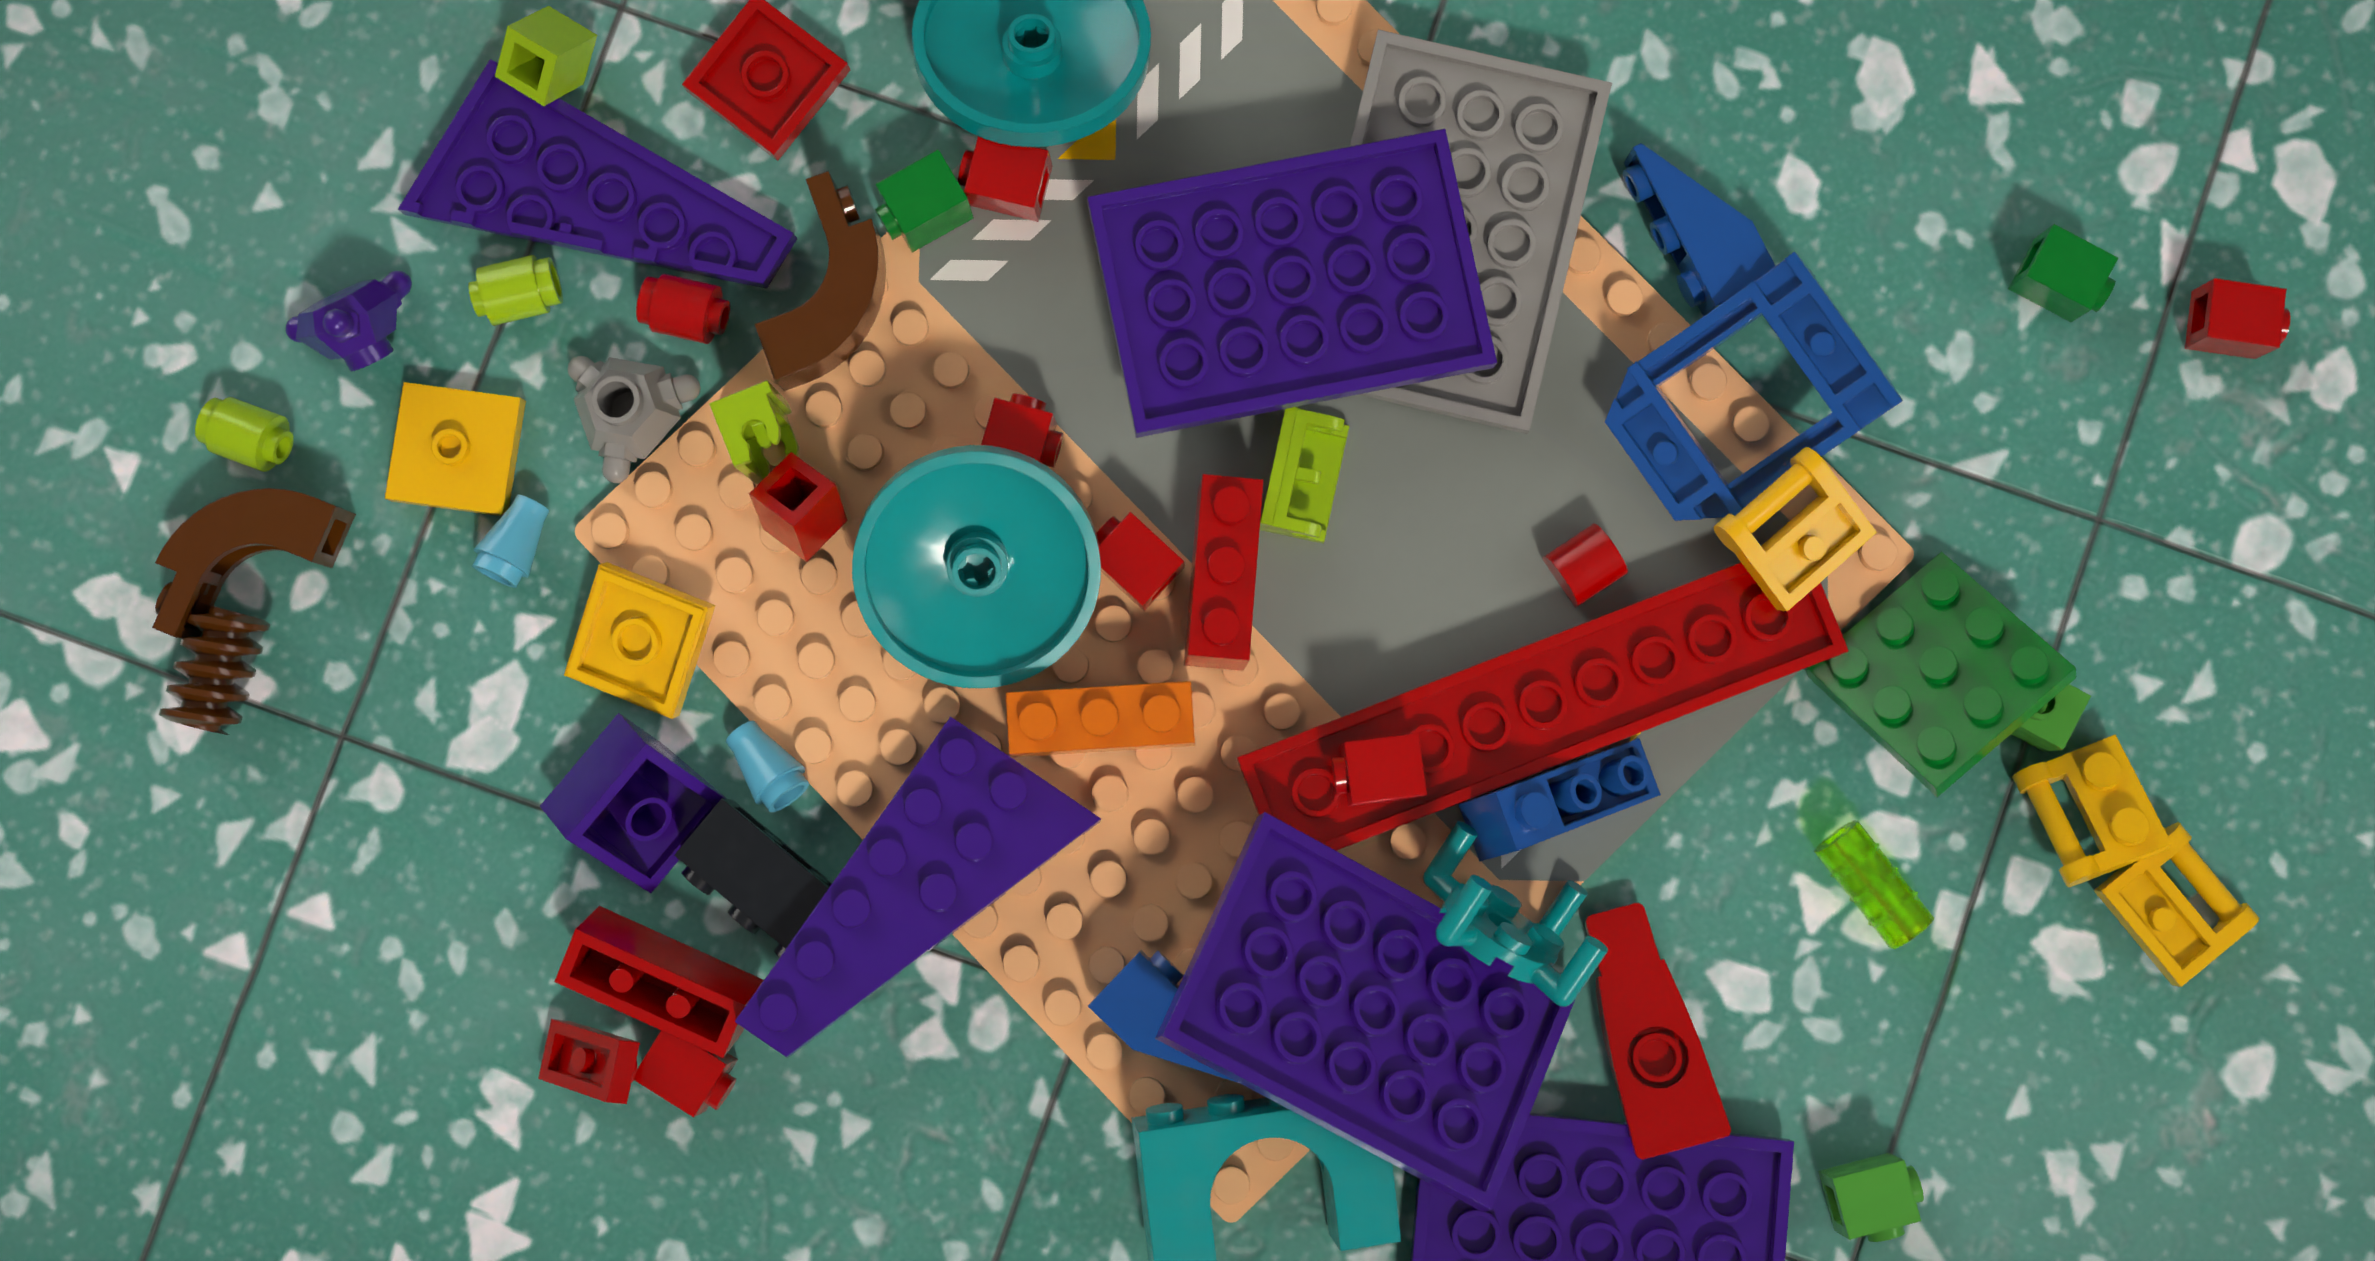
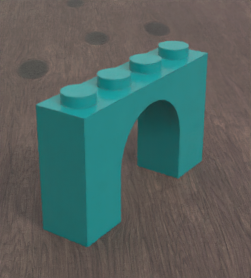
M1224 1094L1209 1098L1205 1107L1183 1110L1182 1104L1163 1103L1148 1107L1145 1116L1131 1117L1148 1261H1217L1210 1206L1213 1182L1219 1169L1230 1155L1250 1142L1265 1138L1289 1139L1306 1146L1316 1154L1322 1172L1328 1231L1340 1251L1401 1242L1393 1164L1267 1097L1244 1101L1243 1095Z

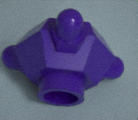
M392 271L382 281L372 279L358 282L321 299L299 313L298 316L289 319L285 326L286 334L292 341L304 343L330 360L343 358L351 372L369 366L394 351L386 336L396 330L397 309L402 305L401 300L412 288L411 278L403 271Z

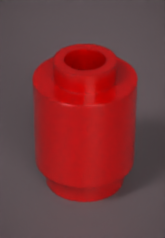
M662 274L659 278L648 276L641 285L637 299L636 317L639 323L649 325L652 332L709 344L715 334L723 335L728 325L730 302L723 299L720 286L669 274Z

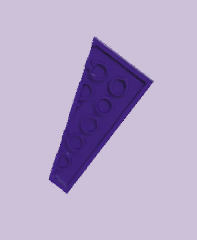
M492 59L488 61L398 207V210L407 216L765 289L769 287L797 240L795 234L560 98L546 106H542L496 78L495 73L498 63Z
M950 717L735 1022L780 1054L789 1058L846 1015L849 1010L881 986L883 987L919 957L932 950L1006 894L1017 883L1055 857L1058 852L1100 823L1101 818Z

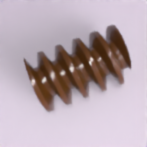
M202 603L210 609L209 613L189 615L187 622L203 632L202 636L182 638L180 642L181 646L196 655L195 659L174 662L173 665L175 670L188 678V682L186 684L167 685L166 692L181 701V706L162 708L159 715L175 723L229 735L220 729L221 726L239 724L243 717L229 707L228 702L248 700L250 695L248 691L235 683V679L252 678L256 675V669L241 658L244 655L262 654L263 651L262 645L248 636L249 632L268 631L270 624L264 619Z

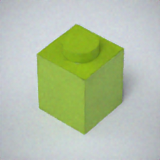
M546 6L507 26L495 77L542 106H546L584 85L597 34L554 8Z

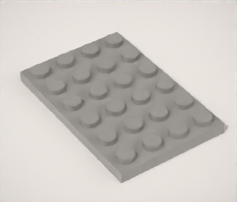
M1378 29L1350 147L1446 129L1497 364L1491 369L1358 395L1523 434L1529 433L1612 86L1611 82Z

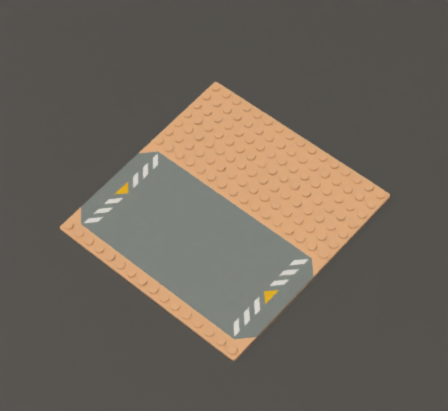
M1143 0L1151 27L1150 63L1144 83L1128 108L1104 128L1076 141L1047 147H1036L1049 150L1053 165L1039 222L970 206L974 219L913 253L902 235L892 240L886 232L881 237L886 262V280L882 303L869 333L859 347L844 362L820 378L784 391L774 381L767 358L762 349L575 527L576 538L600 564L609 562L716 605L696 665L749 721H756L763 732L805 767L803 776L862 840L866 837L950 717L1101 818L1100 823L1084 835L1078 837L1058 852L1055 857L1017 883L1006 894L952 935L1131 1123V1117L1145 1116L1146 1109L1157 1104L1179 1103L1183 1105V1110L1205 1107L1209 1098L1224 1094L1243 1095L1244 1101L1266 1098L1240 1083L1132 1050L1088 1007L1090 1002L1140 950L1150 958L1157 950L1160 951L1183 975L1185 974L1257 816H1259L1236 759L1237 757L1741 562L1735 553L1721 542L1714 531V525L1722 518L1675 521L1605 423L1613 400L1617 397L1625 378L1627 368L1691 325L1580 216L1529 433L1523 434L1362 395H1353L1297 406L1298 409L1344 419V424L1350 426L1325 542L1322 544L1260 530L1250 660L1244 671L1184 666L1197 494L1202 474L1264 479L1261 506L1262 517L1285 409L1139 438L1135 437L1087 197L1350 147L1378 29L1399 34L1367 0ZM960 164L952 170L957 181ZM1715 349L1659 386L1728 484L1800 435ZM766 380L787 400L792 411L787 417L799 446L798 457L836 484L848 519L808 562L763 530L749 495L758 484H755L734 467L709 403ZM1012 393L1027 395L1047 403L1045 411L1054 414L1057 422L1055 431L1063 433V441L1055 467L1049 468L1058 474L1081 499L1090 515L1095 531L1097 532L1111 517L1115 516L1121 522L1131 512L1184 560L1185 568L1145 611L1101 572L1097 602L1093 614L1079 639L1058 661L1030 678L993 688H962L938 683L913 672L894 659L881 646L865 623L858 607L852 579L853 552L859 526L874 496L898 471L913 461L939 450L957 446L981 445L994 397L1010 401ZM782 441L778 445L772 443L771 447L763 449L764 457L769 461L770 472L787 456ZM1823 458L1877 532L1821 581L1838 626L1842 630L1913 560L1914 551ZM1807 485L1753 532L1752 535L1760 546L1817 497V494L1810 485ZM1595 523L1602 528L1618 549L1627 566L1628 573L1575 608L1542 557ZM1799 671L1484 793H1490L1640 738L1661 795L1522 850L1479 862L1472 844L1452 876L1460 884H1466L1471 875H1477L1485 879L1490 885L1499 886L1507 890L1521 902L1522 907L1518 912L1527 917L1531 922L1539 923L1567 880H1572L1579 885L1587 880ZM1191 681L1195 746L1024 757L1009 755L1007 692ZM1455 804L1337 850V852L1441 908L1444 901L1426 886L1423 875L1458 821L1464 823L1465 821L1459 805ZM1265 1138L1242 1146L1230 1155L1219 1169L1212 1185L1211 1208L1226 1222L1233 1223L1238 1221L1310 1149L1298 1142L1284 1138Z

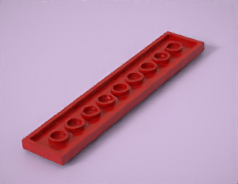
M1740 562L1239 756L1236 759L1258 815L1266 812L1337 851L1836 657L1849 650L1821 582L1790 610H1777ZM1419 733L1426 796L1348 806L1347 794L1336 795L1331 758L1342 757L1341 744L1350 741Z

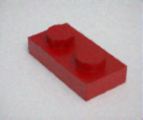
M551 1019L538 1079L603 1102L627 1104L631 1083L634 1081L637 1073V1055L640 1042L573 1021Z

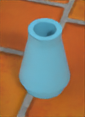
M517 494L512 505L474 548V552L478 555L472 567L501 584L516 588L522 577H529L542 527L549 510L537 501Z
M756 721L742 724L727 737L726 744L732 750L756 804H764L769 812H776L793 803L808 788L809 782L803 776L805 767L763 732Z

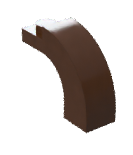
M829 171L806 179L828 241L829 262L824 280L815 294L801 306L754 324L774 381L784 391L820 378L844 362L859 347L869 333L879 312L884 295L886 262L880 234L872 219L851 225V222L860 220L848 185L838 188Z
M272 488L237 492L206 505L180 525L166 542L155 561L156 564L177 573L173 582L166 584L157 598L155 605L157 617L152 628L181 639L200 637L202 631L187 622L188 616L209 613L210 609L202 603L214 606L221 588L230 573L242 562L260 553L286 551L308 561L333 568L356 514L300 492Z

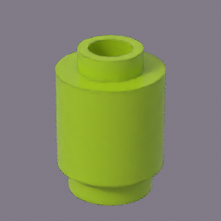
M529 255L479 267L476 269V281L468 283L469 295L476 315L478 317L487 315L493 326L550 313V306L563 303L560 280L550 257L537 260L535 255Z
M227 397L223 400L219 398L210 399L202 407L195 425L197 440L204 443L209 452L262 472L271 470L276 464H282L288 458L293 447V434L290 431L289 422L285 416L233 397Z

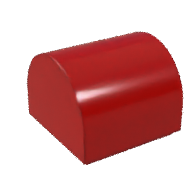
M1595 523L1542 557L1575 608L1628 573L1627 566L1618 549L1602 528Z

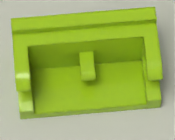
M768 380L709 403L734 467L755 484L760 483L770 473L769 461L764 457L763 449L771 447L772 443L778 445L782 441L785 446L786 455L790 452L796 456L799 455V446L787 417L788 414L792 413L787 400Z
M1298 407L1285 409L1261 517L1260 530L1324 544L1350 427L1344 424V419L1298 409Z

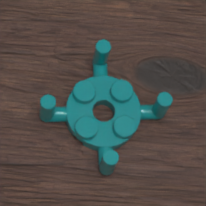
M1458 821L1423 875L1426 886L1444 901L1439 913L1446 914L1436 928L1438 942L1444 946H1461L1488 966L1497 957L1514 966L1508 974L1509 977L1534 984L1558 1006H1569L1574 1002L1608 952V948L1601 941L1592 936H1586L1561 974L1553 968L1558 959V953L1564 946L1560 935L1588 895V892L1578 883L1567 880L1540 922L1533 923L1518 912L1522 904L1507 890L1499 886L1490 885L1485 879L1477 875H1471L1466 884H1460L1452 874L1475 841L1478 833L1468 824Z

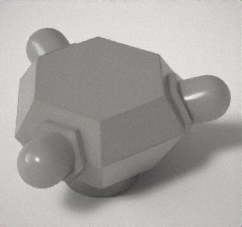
M585 356L574 357L568 364V374L577 383L576 391L579 393L575 396L574 402L591 450L599 451L598 456L604 457L602 472L604 477L612 483H621L627 479L631 462L636 463L637 458H647L681 418L679 410L683 409L681 403L694 400L701 390L700 383L696 377L685 374L672 378L671 373L666 374L664 367L611 357L605 363L602 361L594 363Z

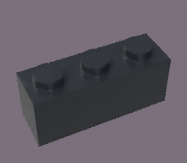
M721 798L674 855L686 865L681 874L693 886L706 895H710L716 890L733 904L727 912L737 923L753 934L762 929L779 944L774 949V952L779 958L832 885L830 880L732 799Z

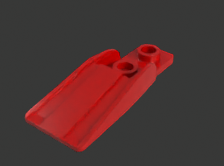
M1633 903L1588 916L1585 919V928L1588 936L1598 939L1608 948V952L1597 967L1600 974L1596 978L1597 1004L1603 1039L1634 1154L1637 1158L1644 1160L1728 1137L1731 1133V1126L1703 1047L1664 959L1660 960L1644 906L1641 903Z

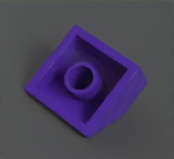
M618 713L543 801L540 807L565 839L644 890L652 893L679 861L674 856L721 798H727L660 741Z

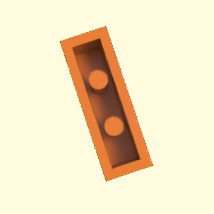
M1191 681L1006 693L1009 755L1014 757L1195 746Z

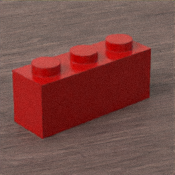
M1202 474L1197 494L1184 666L1244 671L1250 660L1264 479Z
M598 906L575 929L554 982L724 1058L744 1031V1028L738 1025L735 1020L764 980L611 910Z

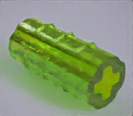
M1853 820L1824 839L1815 848L1814 852L1830 871V877L1835 878L1848 894L1849 901L1854 902L1866 917L1868 925L1873 926L1889 948L1896 949L1923 932L1933 922L1934 917L1918 898V892L1913 891L1898 872L1899 868L1894 867L1879 848L1880 844L1874 842L1859 821Z

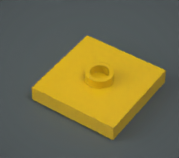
M403 382L385 499L391 502L502 516L510 506L526 401L521 397Z
M609 562L599 564L564 676L674 719L680 716L716 605Z

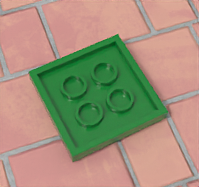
M1942 551L1843 635L1849 650L1848 652L1806 668L1808 677L1936 797L1940 796L2076 679V667Z

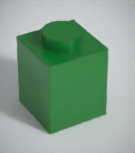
M939 149L876 183L883 202L882 205L875 208L881 223L892 240L902 235L912 253L974 219L968 198Z
M2053 224L2033 240L2008 289L2063 319L2073 322L2090 310L2099 311L2105 304L2115 286L2116 281L2110 278L2109 275L2118 257Z

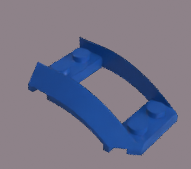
M1795 251L1694 324L1627 368V373L1617 397L1613 400L1605 423L1675 521L1723 518L1729 513L1735 516L1791 468L1790 460L1804 447L1813 449L1822 457L1903 401L1888 376L1883 373L1816 280V276ZM1763 315L1832 413L1728 484L1659 386Z

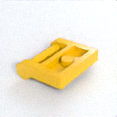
M1804 447L1790 460L1792 467L1734 516L1729 513L1714 525V531L1721 542L1735 553L1777 610L1782 611L1790 610L1877 533L1827 463L1816 451L1809 447ZM1807 485H1810L1817 494V497L1760 546L1752 533Z
M2116 734L2047 762H2039L2028 766L2012 776L2020 794H2028L2063 865L2059 869V873L2066 887L2084 883L2165 851L2172 845ZM2062 779L2064 780L2100 853L2089 856L2085 855L2050 784Z
M2177 822L2165 828L2172 843L2169 849L2120 868L2093 891L2170 984L2182 987L2250 931L2259 922L2260 918L2247 903L2239 904L2189 844L2192 839L2191 835L2181 823ZM2169 859L2220 918L2214 928L2207 924L2161 869V866Z

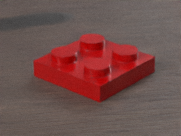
M749 0L685 79L682 86L689 94L779 161L851 69L846 61L767 1Z

